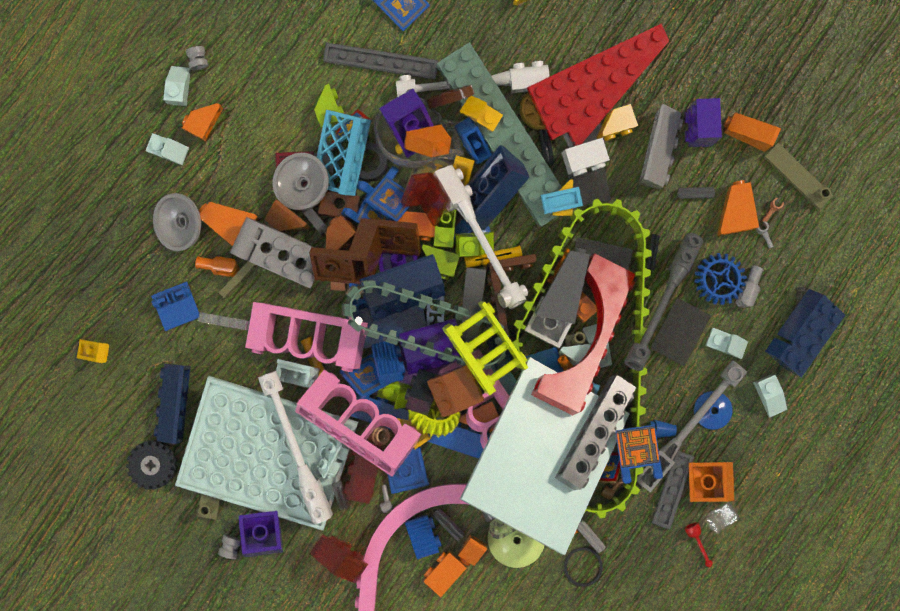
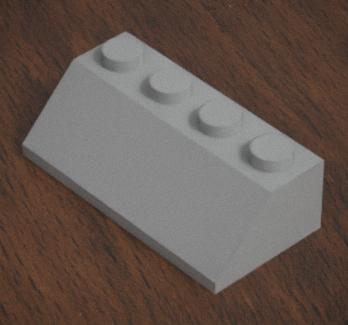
M661 104L655 114L639 181L640 185L656 189H662L664 185L667 186L670 174H667L668 167H672L674 156L671 154L673 148L676 149L679 139L676 137L677 130H681L683 119H680L681 113L664 104Z

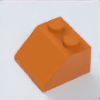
M733 462L689 463L690 502L734 501Z

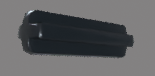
M546 129L539 130L542 156L547 165L551 166L554 164L551 140Z
M657 234L649 235L647 249L652 252L651 256L645 259V268L651 271L655 270L660 239V236Z

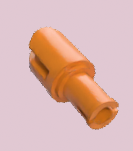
M198 256L195 261L196 269L211 270L214 275L234 277L240 270L237 262L232 258L216 256L210 259Z

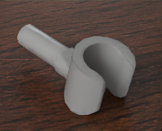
M764 221L765 230H761L759 227L756 231L763 235L768 247L772 248L774 246L767 232L769 225Z
M382 485L385 502L381 503L380 507L383 513L392 510V504L388 497L387 486Z

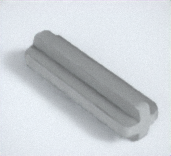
M581 519L577 529L597 553L602 552L606 548L585 521Z

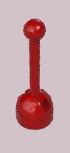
M694 522L684 528L686 534L696 539L706 561V567H712L713 562L709 560L699 539L701 535L699 523Z

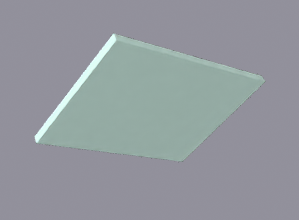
M530 357L526 362L529 368L526 370L522 369L460 500L561 555H565L616 445V433L609 437L606 443L608 446L605 452L600 454L595 470L589 474V482L585 488L573 490L557 480L555 476L599 396L592 392L586 395L584 400L586 402L585 408L582 412L573 416L532 396L531 394L538 377L557 372ZM607 412L604 413V418L606 421L609 420V415ZM626 412L624 417L617 422L616 430L623 429L630 413ZM598 429L595 430V436L597 438H599L600 432ZM587 445L585 450L586 453L590 455L591 449ZM577 463L576 469L579 473L582 467L580 463Z
M208 376L175 486L260 512L278 511L280 518L324 530L326 521L313 524L299 488L298 466L271 395L264 396L263 392ZM280 398L304 462L315 479H320L331 508L335 496L332 484L333 482L340 481L348 453L344 460L337 458L336 461L341 462V466L336 476H333L332 479L327 476L323 478L318 471V465L320 460L324 458L327 447L334 437L296 413V402ZM325 412L337 421L341 417L338 415ZM348 419L344 426L355 433L358 422Z

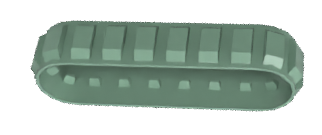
M363 280L361 285L357 287L352 285L345 293L347 299L345 303H342L343 315L348 316V324L357 332L364 329L366 336L378 339L382 335L385 342L397 345L401 341V346L416 351L417 347H420V352L434 357L436 353H439L438 358L453 363L454 359H457V364L461 366L466 365L461 357L452 355L451 348L446 347L443 352L433 349L434 343L429 341L424 346L415 343V337L410 335L405 340L396 337L397 331L390 330L386 334L377 331L378 325L371 324L370 328L361 326L363 320L359 316L356 319L353 318L352 313L356 312V305H352L354 299L358 300L361 297L359 292L365 289L366 293H372L373 288L382 289L381 295L387 297L390 292L399 294L400 301L404 303L407 302L408 298L419 301L418 307L425 309L427 304L436 306L437 313L442 315L445 310L455 312V319L462 320L464 316L472 317L477 312L473 311L469 315L468 309L456 305L452 310L450 303L440 300L432 303L431 297L419 293L415 298L412 291L399 288L398 292L394 291V285L381 282L378 286L375 280ZM484 317L476 324H474L480 327L481 323L485 322L489 324L490 327H492L490 321H487V317ZM496 333L495 344L499 346L503 341ZM505 351L484 365L485 368L482 370L491 369L493 364H500L506 357Z

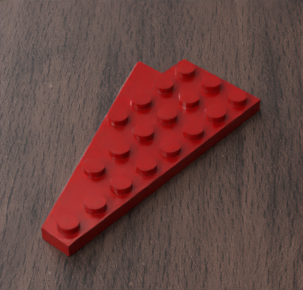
M662 23L527 87L550 140L568 132L574 147L581 145L669 42Z

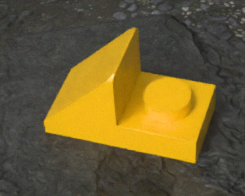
M474 96L468 97L460 110L462 114L491 132L494 131L503 114L488 106L487 102Z
M456 155L453 167L455 170L459 168L462 171L463 179L461 181L466 186L472 174L474 160Z
M80 339L77 358L105 363L107 361L109 344Z

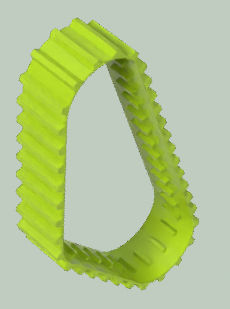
M595 199L586 210L577 209L574 211L573 216L570 217L572 224L569 227H564L558 235L562 240L560 246H554L549 253L553 258L550 265L545 264L540 271L544 276L541 283H535L531 288V291L535 294L532 301H526L522 306V309L525 311L523 319L516 320L512 325L516 330L515 341L512 343L518 352H520L519 347L523 346V343H519L520 329L525 330L526 326L523 323L529 312H535L536 308L533 307V304L539 293L544 294L545 289L542 286L547 276L554 275L555 271L551 269L557 257H563L564 253L561 252V249L567 238L572 239L574 234L570 233L574 223L576 221L581 223L584 220L582 216L593 212L596 215L599 211L611 212L610 215L613 216L615 214L620 215L626 220L625 223L627 225L630 224L635 232L634 240L637 239L638 252L634 254V257L637 258V271L634 272L637 282L636 291L633 292V296H636V308L632 311V315H635V330H632V334H635L634 343L640 344L647 329L643 327V317L649 315V309L644 308V297L650 295V290L644 288L645 278L651 275V270L645 268V259L651 256L652 251L646 249L645 238L650 235V230L643 229L638 220L640 216L638 210L630 212L622 207V201L618 199L613 204H602L599 199ZM643 368L642 371L630 369V373H633V386L636 389L632 400V408H629L632 416L631 427L628 428L641 427L639 426L640 415L646 413V408L640 406V396L646 394V388L641 386V376L647 374L646 368ZM644 468L629 469L631 483H624L623 486L625 488L618 497L614 496L612 498L613 501L605 505L596 503V506H587L585 512H594L599 518H605L606 512L616 508L624 511L626 509L625 502L631 494H638L640 491L636 486L637 475L642 474Z

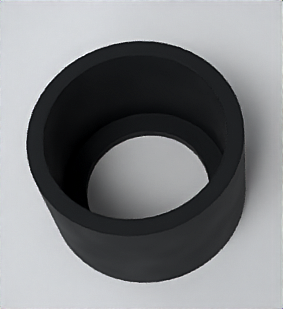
M366 143L365 150L375 151L379 155L380 164L372 172L360 170L359 179L366 182H374L386 173L388 161L385 152L380 146L374 143Z

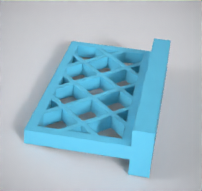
M326 110L317 158L324 164L323 156L327 153L331 161L325 165L326 169L333 165L336 173L332 176L328 172L330 186L328 185L327 190L343 195L355 196L371 120ZM332 115L336 116L339 122L334 127L330 123ZM353 120L352 129L348 131L345 123ZM341 127L344 135L338 139L335 131ZM331 134L335 142L328 146L326 141L327 137ZM347 138L349 144L348 148L344 150L341 142ZM337 146L340 154L334 158L331 150ZM343 157L345 163L344 167L340 169L337 161ZM338 176L341 179L339 188L333 182Z

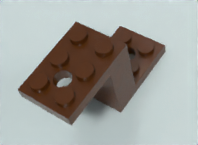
M361 218L349 251L311 247L309 255L315 280L360 284V279L375 274L382 252L420 256L421 247L418 224Z

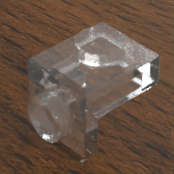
M727 502L711 511L706 519L709 528L718 534L723 528L738 521L740 517L730 502Z

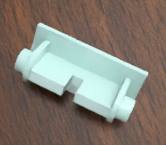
M335 438L329 443L327 452L318 465V471L323 478L327 476L332 479L333 476H336L341 466V462L336 461L337 458L344 460L350 449Z

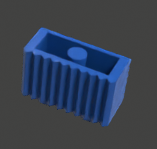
M468 117L455 125L454 128L466 151L476 164L491 157L492 152L478 125Z
M385 341L372 344L371 347L380 385L403 380L402 373L406 372L403 361L399 362L398 357H402L400 347Z
M424 514L405 521L417 559L439 552L438 547L442 545L439 536H434L432 529L436 527L432 517L428 518V515Z

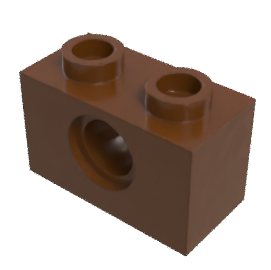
M327 190L325 196L320 201L318 214L321 216L339 217L343 216L341 213L344 208H350L357 213L360 208L361 198L357 196V193L355 196ZM338 199L345 201V206L341 209L335 207V202Z

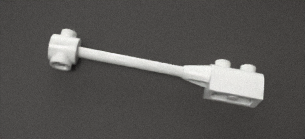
M543 61L532 62V67H525L524 63L513 64V69L492 75L491 77L497 86H511L512 93L528 92L527 87L549 77L548 65H543ZM402 75L399 77L400 80L396 81L398 97L412 88L415 92L450 89L446 81L416 85L415 79H411V75Z
M453 165L435 171L431 181L448 212L457 209L463 218L469 222L504 286L497 295L500 305L503 308L509 307V309H512L527 300L525 297L528 295L527 288L524 285L519 286L517 282L511 284L475 219L476 216L470 198L473 194L472 189L469 185H463L461 181L463 179L462 171L459 168L455 170Z
M277 371L258 377L264 396L271 395L298 466L299 488L313 524L326 521L332 517L333 513L320 479H315L300 452L278 391L283 390Z

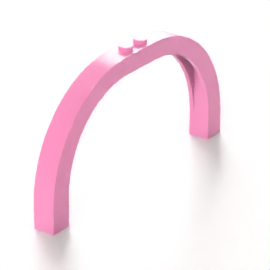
M467 483L441 484L426 488L403 500L386 515L370 540L363 560L361 577L357 578V589H360V596H356L355 608H359L358 611H375L379 562L382 552L393 533L410 517L430 507L444 504H467L460 500Z

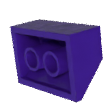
M455 318L399 334V338L407 340L409 335L415 337V343L424 346L428 341L434 343L433 349L443 352L446 347L451 348L452 355L461 357L442 329L447 324L457 326ZM400 341L401 358L408 375L418 373L419 368L428 370L452 363L438 358L439 353H436L434 357L420 352V347H417L416 351L401 346L402 342Z

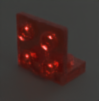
M429 172L411 175L401 203L403 207L421 205L431 224L437 226L448 203V198L433 173Z

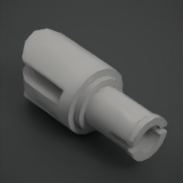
M754 265L751 267L748 279L744 281L746 285L740 287L743 292L738 293V299H736L737 306L741 308L754 306L760 291L758 283L764 271L761 267Z

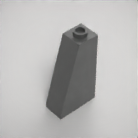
M575 247L574 251L569 250L537 308L536 316L575 324L590 254H586L585 249Z
M467 268L462 308L468 309L469 315L473 311L479 312L481 310L478 303L483 300L486 270ZM464 316L463 319L460 320V324H462L470 317ZM473 325L462 333L461 338L464 343H469L478 336L479 326Z

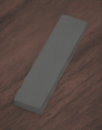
M680 451L675 455L673 459L675 463L667 473L651 521L652 524L667 529L671 528L689 474V463L693 462L694 456Z

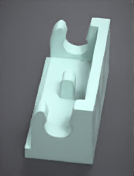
M280 359L277 360L276 371L282 382L310 388L318 378L320 368Z

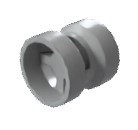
M196 46L186 49V55L190 60L188 63L190 70H200L208 67V61L204 56L206 53L205 47Z
M223 535V547L219 548L218 555L229 559H236L238 555L236 549L241 545V539L230 535Z

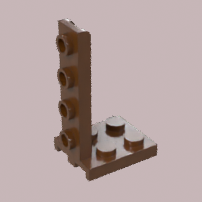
M535 254L498 260L505 273L513 272L516 267H520V270L531 269L537 262ZM489 262L490 275H487L488 286L493 288V294H490L491 304L496 305L497 313L493 314L497 321L504 326L503 330L509 336L505 308L500 305L497 297L501 291L500 279L491 262Z

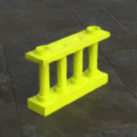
M480 301L478 305L482 310L459 326L447 324L442 329L484 392L491 395L496 391L493 385H495L498 379L518 365L524 370L529 367L526 364L527 359L525 355L517 351L493 314L495 310L491 304ZM484 317H487L492 327L469 343H464L461 338L462 333ZM497 333L503 343L482 358L475 359L472 355L473 349ZM508 349L514 359L492 375L488 374L486 376L482 370L485 368L484 365Z

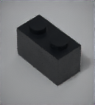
M419 368L417 376H412L409 385L412 389H407L404 400H407L406 409L428 416L434 397L427 381L437 376V374Z

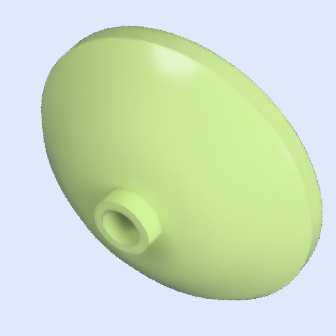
M497 519L492 522L489 528V549L495 559L505 566L513 568L528 566L535 562L543 552L545 545ZM520 537V543H514V538Z

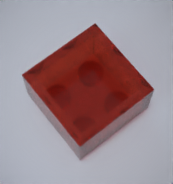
M322 534L310 552V555L333 575L353 583L357 582L368 566V563L363 560L364 556L356 550L352 551V546L348 542L341 541L333 535L328 537Z

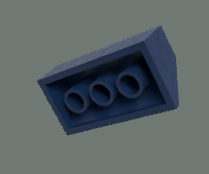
M503 145L496 149L467 184L472 189L471 203L476 216L475 219L481 230H485L530 178L524 164Z
M433 254L360 279V284L363 280H375L378 286L381 282L394 285V291L398 292L399 288L412 291L415 298L418 293L431 297L432 300L445 296L443 280ZM373 288L372 293H366L365 289L362 290L365 305L372 321L419 305V301L408 298L406 303L401 302L400 295L390 292L387 297L381 295L382 289Z
M164 364V367L161 368L160 378L163 379V382L158 391V397L161 398L160 406H157L156 417H159L158 425H155L154 436H157L156 441L171 444L183 442L191 366Z

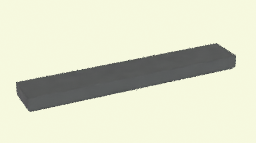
M326 43L323 58L324 63L400 75H411L412 77L436 80V65L439 62L434 59Z

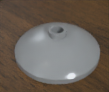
M295 153L286 157L277 166L273 176V190L277 199L284 206L293 210H307L316 206L325 196L329 184V176L325 165L317 157L308 153ZM307 181V186L303 187V183Z
M180 193L168 194L161 198L153 214L154 231L159 241L170 250L183 251L192 247L197 241L201 230V218L195 203L189 197Z

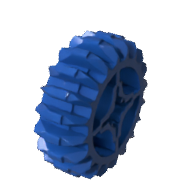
M717 253L716 260L713 255H710L709 261L707 259L702 260L705 266H697L701 272H695V275L699 276L700 279H695L694 283H700L696 290H703L700 293L701 297L706 294L708 295L705 301L709 302L713 298L712 303L715 305L719 299L720 305H724L726 299L729 304L732 303V298L738 299L736 292H743L739 287L746 285L741 280L746 279L747 276H741L740 273L744 272L745 269H738L741 262L739 261L734 264L735 257H731L728 261V254H724L723 258H721V254ZM714 264L725 265L720 272L709 269ZM730 269L732 270V272H733V274H734V278H735V283H734V284H733V282L729 279V276H728V274H729V272H730ZM706 274L712 280L711 290L706 284ZM722 275L724 282L718 284L717 280L719 279H716V277ZM721 286L731 289L725 295L715 294Z

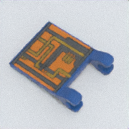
M655 425L616 430L622 482L625 484L631 483L629 469L652 466L655 479L663 478Z

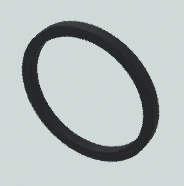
M580 547L567 555L564 562V571L567 578L573 584L582 587L590 586L601 577L603 563L600 556L594 550ZM581 550L590 551L598 558L600 570L593 581L578 583L569 576L567 563L575 552Z

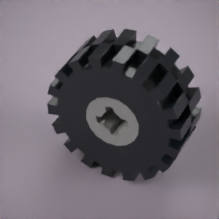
M152 440L141 443L132 449L131 455L127 458L129 462L126 464V468H129L127 474L132 477L131 481L137 483L138 487H144L146 490L158 489L169 484L171 479L175 477V471L178 470V466H176L178 459L175 458L174 454L176 453L170 449L168 444L165 445L163 444L164 442Z

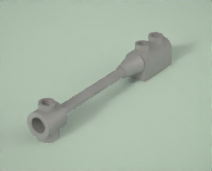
M731 361L720 374L723 381L676 438H673L661 449H658L663 477L674 465L673 459L682 441L729 385L735 388L747 374V371L736 362ZM652 466L643 467V473L637 475V482L647 491L651 492L661 479L653 477Z

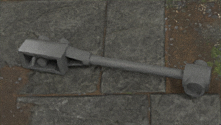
M687 233L682 238L667 269L670 271L668 286L640 344L634 343L625 359V364L631 369L643 370L651 353L647 346L674 289L688 275L698 255L703 239L694 233Z

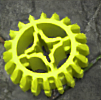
M435 399L432 402L428 416L408 409V420H411V426H416L417 431L422 430L423 435L425 433L430 434V437L433 434L438 438L441 434L446 437L448 433H452L458 426L460 412L442 417Z

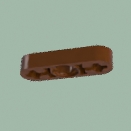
M470 84L437 94L426 99L429 109L465 99L475 93Z

